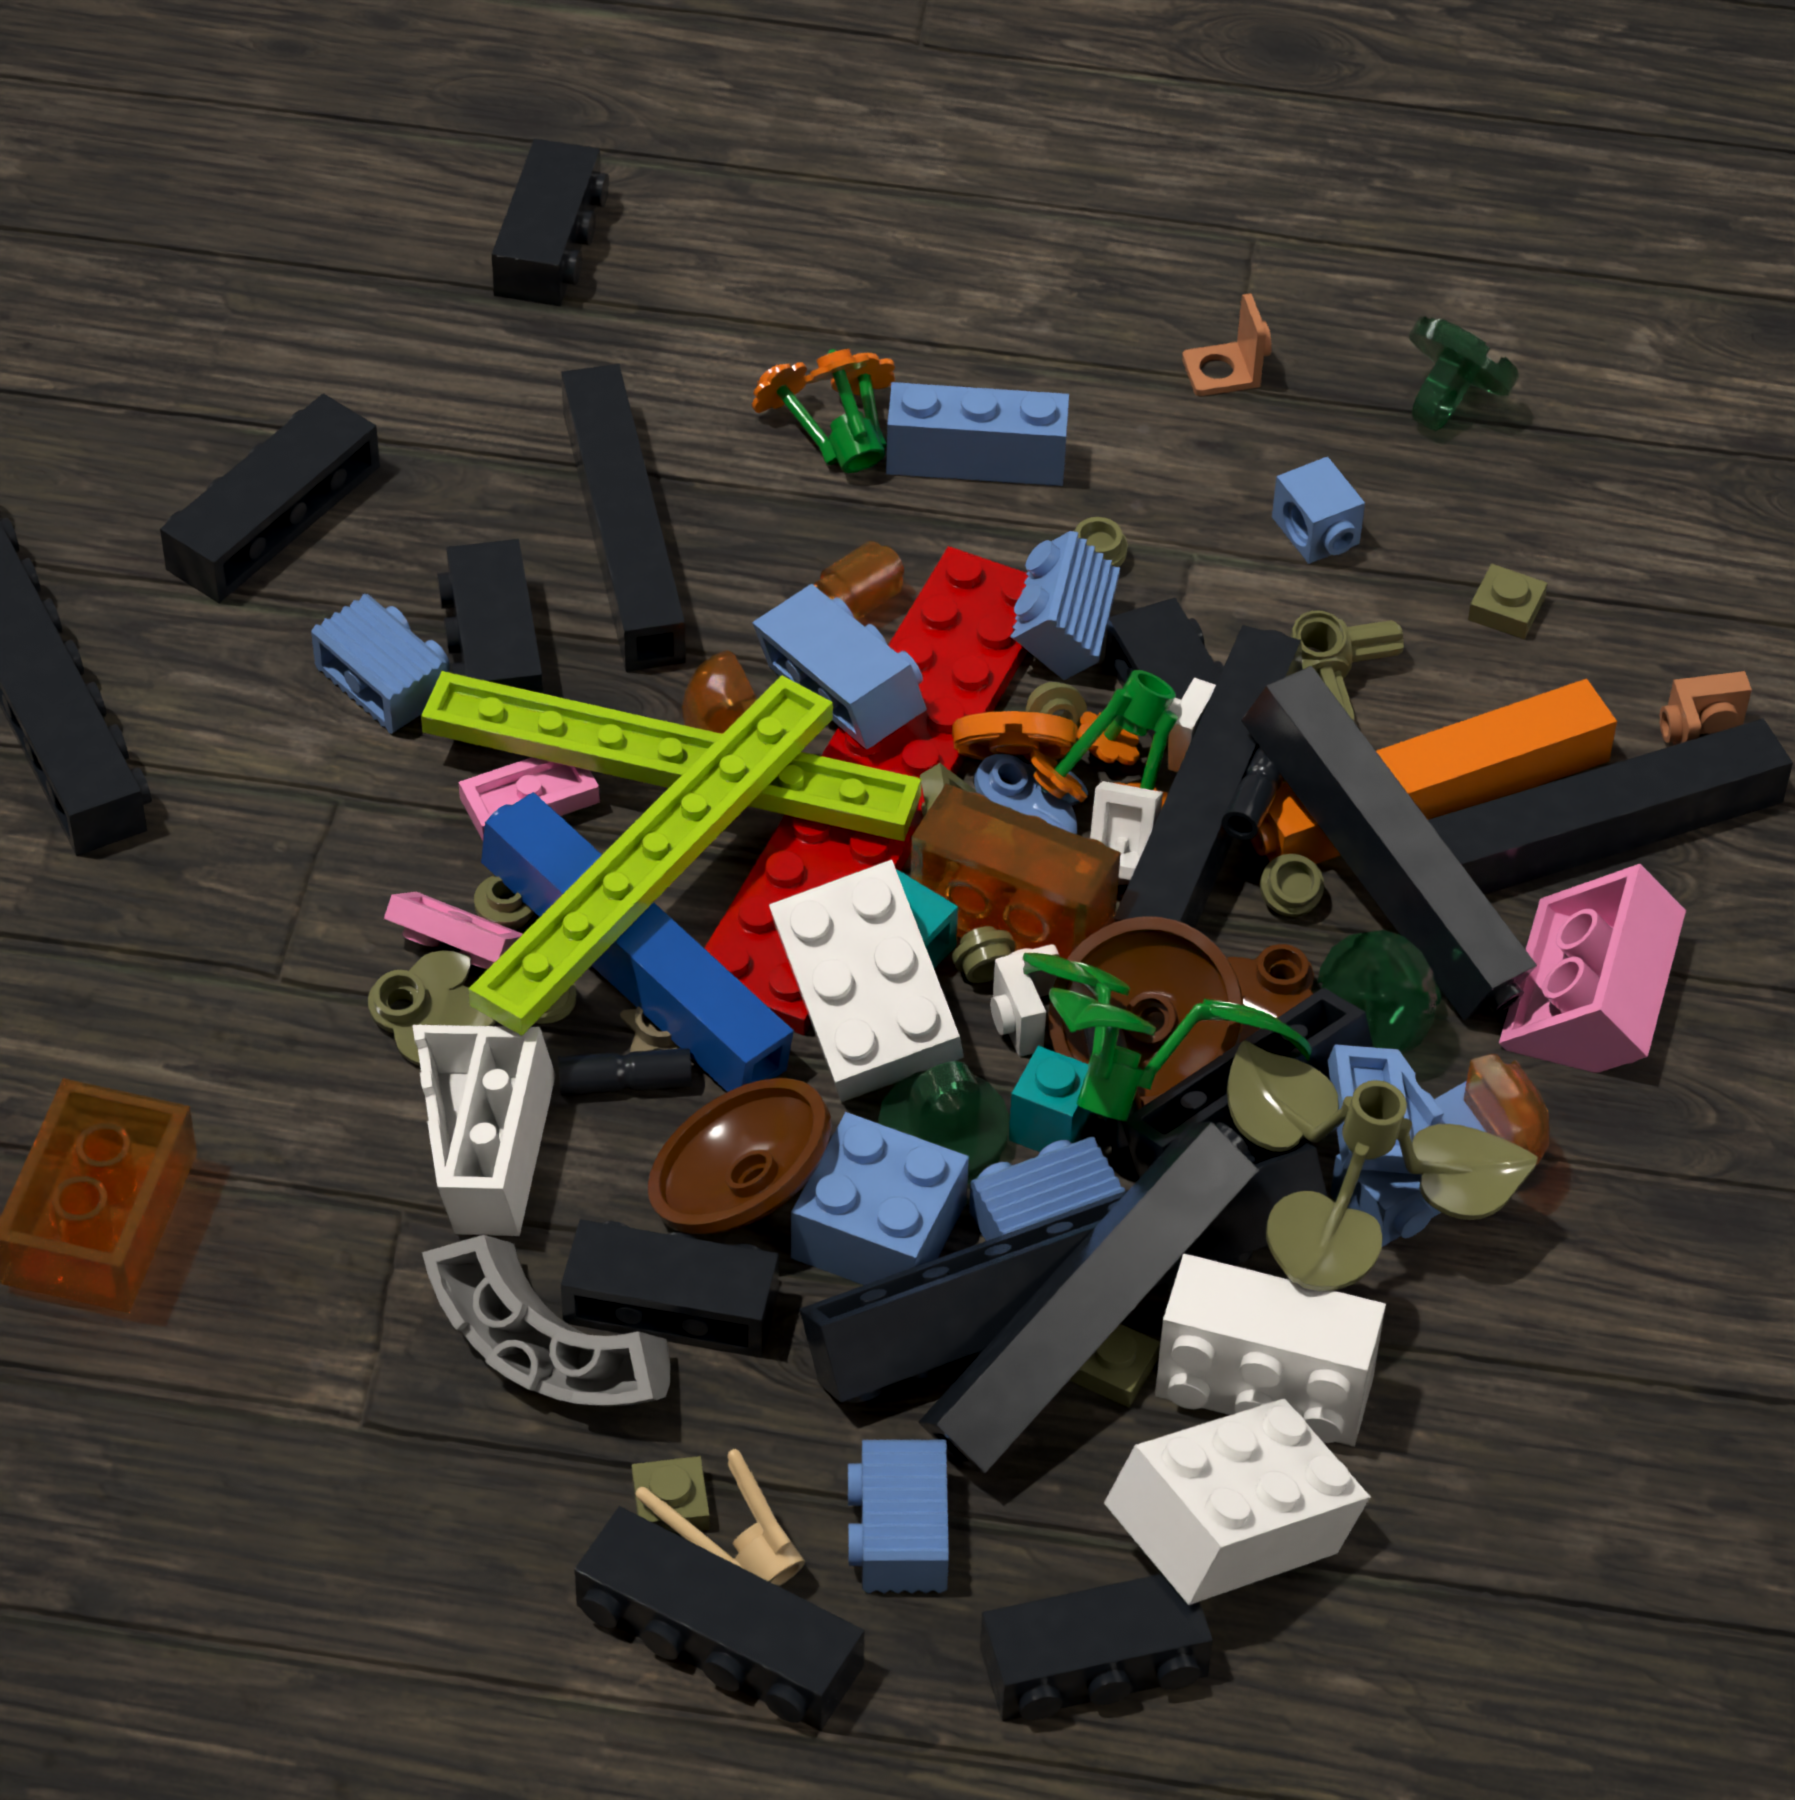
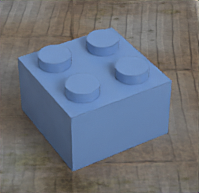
M845 1112L826 1147L820 1164L808 1180L791 1211V1258L862 1285L938 1259L967 1202L969 1156Z

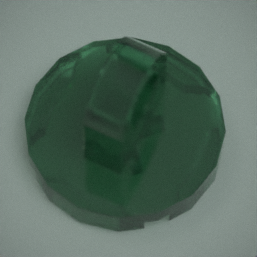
M1427 316L1419 317L1409 333V340L1417 349L1435 362L1434 367L1416 396L1412 409V419L1433 431L1440 430L1448 422L1471 384L1493 394L1509 396L1519 379L1518 369L1508 358L1501 357L1496 364L1486 356L1490 348L1485 345V341L1440 318L1429 319Z
M1385 930L1349 935L1331 948L1319 970L1317 984L1323 983L1322 988H1326L1366 1012L1374 1048L1397 1049L1404 1056L1422 1043L1433 1024L1435 1009L1440 1004L1441 994L1424 955L1404 936Z
M950 1061L938 1064L925 1071L916 1072L896 1083L882 1101L878 1124L969 1156L967 1184H971V1180L977 1179L983 1170L995 1163H999L1001 1153L1007 1147L1010 1119L1004 1099L990 1083L973 1075L970 1068L963 1062Z

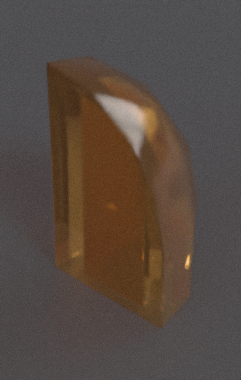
M725 650L711 656L699 665L690 677L682 703L685 726L723 734L755 702V693L743 668L731 651Z
M1490 1054L1470 1060L1463 1098L1464 1102L1487 1133L1506 1139L1537 1156L1536 1165H1538L1549 1147L1550 1132L1549 1112L1539 1090L1516 1060L1511 1064H1504L1498 1054Z

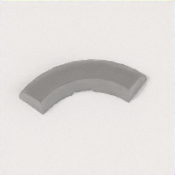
M481 1235L422 1252L429 1280L451 1324L456 1330L461 1331L472 1346L486 1358L485 1362L506 1378L528 1390L536 1391L557 1400L580 1405L605 1407L635 1405L666 1397L670 1386V1359L667 1339L639 1331L613 1336L587 1335L571 1327L557 1317L534 1292L523 1272L513 1243Z

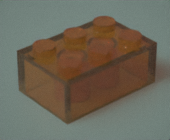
M946 783L912 835L911 878L958 906V937L962 938L965 934L976 928L991 926L996 930H1004L1012 934L1016 944L1015 951L1026 948L1035 949L1053 944L1056 946L1060 957L1067 959L1086 938L1101 928L1114 923L1121 852L1107 847L1098 840L1084 838L1048 824L1040 817L1025 815L990 801L979 793L967 792Z
M63 1078L0 1217L1 1284L130 1313L197 1155L190 1106Z

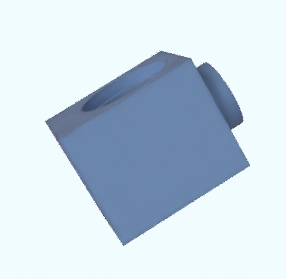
M1328 456L1276 476L1272 518L1308 564L1330 555L1342 554L1351 547L1360 544L1365 502Z

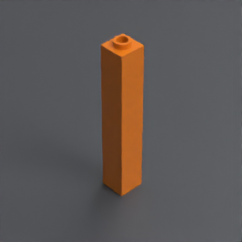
M1586 678L1376 750V752L1427 820L1532 789L1609 762L1617 720ZM1283 782L1276 791L1275 799L1257 835L1251 839L1255 851L1260 856L1266 855L1270 862L1284 854L1302 855L1315 864L1340 856V853L1288 783Z

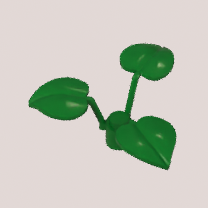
M1024 953L1022 958L1024 961V975L1044 971L1064 979L1083 983L1097 998L1095 1000L1078 992L1052 987L1049 993L1052 1004L1068 1026L1070 1032L1095 1027L1092 1055L1076 1102L1078 1106L1094 1113L1120 1121H1127L1138 1086L1151 1089L1157 1072L1196 1023L1202 1020L1234 1021L1278 1032L1288 1039L1307 1060L1310 1058L1312 1048L1309 1042L1276 1017L1253 1007L1204 999L1203 1003L1196 1004L1148 1065L1141 1069L1138 1067L1141 1054L1116 1045L1119 1029L1154 1036L1157 1028L1129 1011L1110 1005L1111 991L1128 996L1130 987L1125 982L1094 966L1070 961L1055 955Z

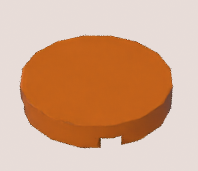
M986 712L956 719L952 725L954 749L959 754L973 759L984 760L988 756L1002 753L1024 755L1029 760V763H1031L1032 757L1030 753L1033 749L1054 760L1063 758L1076 743L1077 725L1072 720L1061 716L1038 712Z

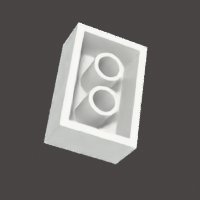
M892 860L769 904L776 930L841 1103L964 1058L958 1030Z
M1183 1254L1163 1318L1155 1396L1171 1400L1173 1403L1184 1408H1204L1228 1415L1285 1398L1323 1443L1338 1442L1355 1447L1373 1381L1386 1304L1333 1290L1316 1291L1305 1289L1298 1283H1293L1288 1279Z
M1284 1398L1135 1445L1104 1504L1187 1604L1190 1605L1337 1554L1369 1501L1370 1496L1349 1473L1345 1465L1335 1457L1308 1426L1303 1417Z

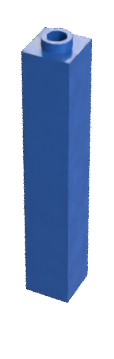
M534 792L513 805L506 804L501 806L485 822L481 863L496 877L499 876L515 895L518 892L522 896V901L539 917L602 856L599 851ZM654 902L592 964L632 1004L643 1009V1014L661 1031L669 1032L671 1040L680 1048H689L690 1058L727 1092L752 1082L776 1078L787 1070L794 1030Z

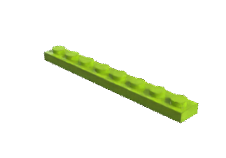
M441 671L421 715L423 733L669 788L722 735L721 733ZM800 752L748 806L904 841L921 797L922 779Z
M781 675L468 989L470 1006L523 1036L833 720V702Z

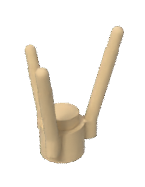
M733 1449L729 1451L728 1466L757 1523L746 1529L734 1540L733 1546L738 1551L736 1558H732L645 1487H639L636 1490L635 1495L637 1499L684 1539L777 1586H781L792 1578L805 1564L801 1554L777 1523L739 1450Z

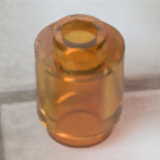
M867 541L822 570L820 580L816 581L813 585L831 600L836 597L840 598L848 606L854 618L858 620L902 591L904 567L901 559L892 548L885 545L881 546L874 541Z

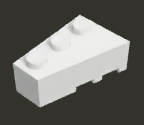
M412 1025L420 1060L421 1084L429 1118L427 1123L437 1187L454 1233L462 1235L520 1236L556 1077L540 1027H530L521 1036L511 1029L502 1026Z

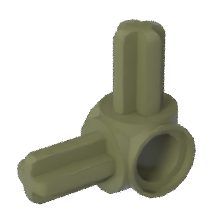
M1310 611L1302 614L1295 621L1290 635L1292 638L1301 640L1302 670L1312 666L1353 721L1355 715L1343 680L1351 670L1352 662L1398 656L1404 649L1402 628L1394 621L1347 627L1342 619H1338L1333 614L1325 611ZM1308 648H1315L1320 650L1321 652H1315L1309 650Z

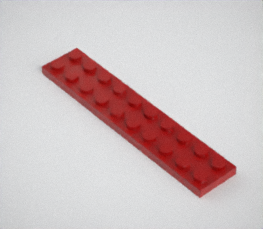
M948 546L888 645L897 653L901 651L907 652L918 665L923 676V682L918 686L927 710L868 749L864 748L839 726L821 756L920 778V774L941 763L956 775L967 756L959 754L954 749L952 737L953 723L956 719L968 715L993 712L1028 652L1010 637L1015 631L1013 626L1017 622L1014 607L1022 594V590L1026 587L1024 582L1029 577L1026 575V572ZM922 785L921 797L904 841L785 815L704 949L791 1027L795 1033L804 1036L811 1025V1020L776 930L769 904L892 860L895 869L900 871L927 826L921 809L922 803L925 802Z

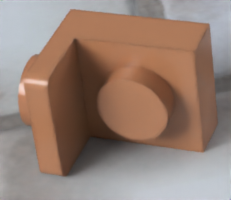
M1746 672L1673 680L1668 706H1662L1660 709V728L1664 741L1666 743L1673 742V745L1697 739L1700 734H1713L1743 725L1752 691Z

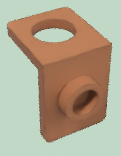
M1252 294L1242 295L1237 342L1183 351L1182 361L1195 395L1207 396L1261 386L1264 356H1270L1272 345L1268 325L1265 321H1262ZM1219 360L1229 364L1233 369V373L1226 378L1214 379L1204 375L1200 367L1205 362Z

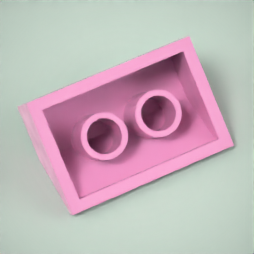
M1641 864L1540 898L1526 946V951L1537 966L1520 985L1524 991L1523 996L1508 1009L1499 1044L1509 1052L1593 1073L1634 1063L1648 1057L1686 910Z

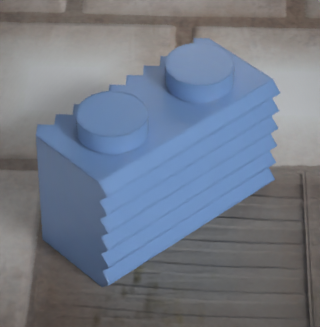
M1069 531L1053 541L1046 540L1041 542L1028 556L1026 561L1028 572L1026 575L1029 577L1024 582L1026 587L1022 590V594L1014 607L1017 622L1013 626L1015 631L1010 636L1063 680L1099 662L1108 625V617H1110L1120 575V567H1113L1112 560L1103 559V553L1095 552V546L1087 545V539L1078 538V532Z
M363 593L360 600H353L350 607L344 606L340 613L334 612L331 619L325 618L321 625L315 624L311 631L314 662L318 671H323L326 678H331L334 685H339L341 691L346 692L350 699L354 698L358 706L362 705L366 713L369 712L373 720L377 719L381 727L385 726L389 734L394 733L423 713L441 671L448 672L450 670L449 659L439 644L433 640H428L424 643L411 632L406 618L396 607L389 606L385 609L369 594Z
M1089 1137L1073 1144L1068 1140H1059L1046 1146L1037 1157L1015 1165H1011L1008 1162H999L983 1170L977 1179L971 1180L969 1212L984 1239L988 1241L1124 1192L1125 1188L1121 1187L1119 1178L1115 1177L1113 1168L1109 1167L1107 1158L1103 1157L1101 1148L1097 1147L1094 1137Z
M862 1440L861 1464H848V1506H862V1524H848V1566H862L863 1591L870 1594L878 1590L884 1594L892 1590L898 1594L904 1590L910 1593L918 1590L924 1593L932 1590L942 1593L947 1590L949 1550L946 1440Z

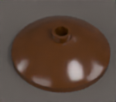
M1149 916L1129 918L1112 923L1086 938L1067 958L1070 961L1099 968L1125 982L1130 987L1128 996L1111 991L1110 1005L1129 1011L1143 1020L1153 1012L1164 1014V1025L1159 1031L1155 1032L1154 1036L1123 1029L1128 1049L1142 1055L1138 1065L1141 1069L1148 1065L1196 1004L1203 1003L1204 999L1244 1005L1239 980L1227 957L1207 936L1195 928L1176 920ZM1057 976L1053 988L1078 992L1097 1000L1095 995L1083 983ZM1050 1000L1049 1029L1055 1052L1089 1064L1090 1058L1083 1029L1070 1032ZM1202 1020L1196 1023L1157 1072L1151 1089L1138 1086L1137 1090L1142 1107L1239 1044L1243 1024L1221 1020Z
M772 1078L752 1082L717 1097L696 1111L679 1126L657 1155L648 1180V1196L652 1207L661 1220L669 1227L691 1234L729 1232L766 1217L790 1200L807 1183L820 1164L831 1132V1116L826 1103L812 1086L803 1081L789 1078Z

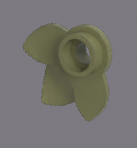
M454 951L431 952L422 956L409 971L393 970L387 972L373 985L368 997L370 1015L380 1028L394 1033L398 1051L411 1063L420 1066L412 1025L493 1026L496 1023L495 1020L471 1007L469 1004V988L463 984L467 980L471 968L470 955ZM400 999H407L413 1003L410 1007L403 1010H393L390 1008L395 1001Z

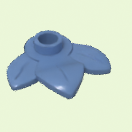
M1001 753L985 758L980 763L974 776L975 789L978 799L982 804L979 824L986 838L1003 854L1012 852L1021 843L1024 835L1048 845L1071 849L1076 841L1077 820L1072 805L1078 804L1080 801L1069 793H1066L1062 799H1059L1051 793L1044 792L1033 776L1037 771L1033 764H1026L1016 756ZM1070 771L1068 774L1082 785V790L1088 795L1087 788L1083 782ZM1000 777L1010 781L1013 785L1003 782Z

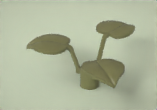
M1246 1040L1240 1044L1235 1054L1227 1087L1229 1110L1236 1127L1254 1144L1270 1151L1284 1152L1294 1148L1303 1136L1310 1142L1318 1143L1344 1122L1342 1136L1353 1156L1336 1202L1334 1203L1327 1196L1314 1191L1295 1192L1283 1197L1273 1207L1266 1226V1239L1273 1257L1289 1279L1305 1289L1334 1291L1348 1287L1365 1277L1376 1264L1383 1239L1379 1222L1366 1212L1347 1207L1365 1159H1376L1389 1153L1395 1146L1397 1139L1406 1170L1412 1174H1422L1420 1180V1193L1422 1197L1436 1210L1459 1219H1483L1502 1209L1532 1173L1537 1163V1156L1526 1149L1496 1135L1462 1125L1436 1124L1428 1126L1417 1132L1413 1141H1411L1409 1132L1412 1122L1404 1118L1407 1109L1406 1099L1397 1087L1388 1082L1372 1080L1362 1083L1355 1089L1353 1096L1344 1098L1342 1107L1338 1110V1093L1333 1083L1312 1066L1293 1058L1267 1052Z

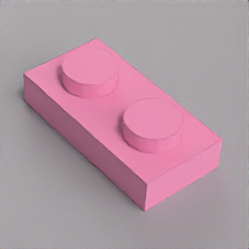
M533 757L459 782L460 799L482 841L484 838L485 822L494 811L506 804L513 805L532 792L538 795L559 816L600 803L599 785L590 770Z
M418 892L392 894L384 917L388 921L404 926L402 935L405 938L431 947H439L440 941L461 949L460 953L470 955L472 965L489 969L523 935V933Z

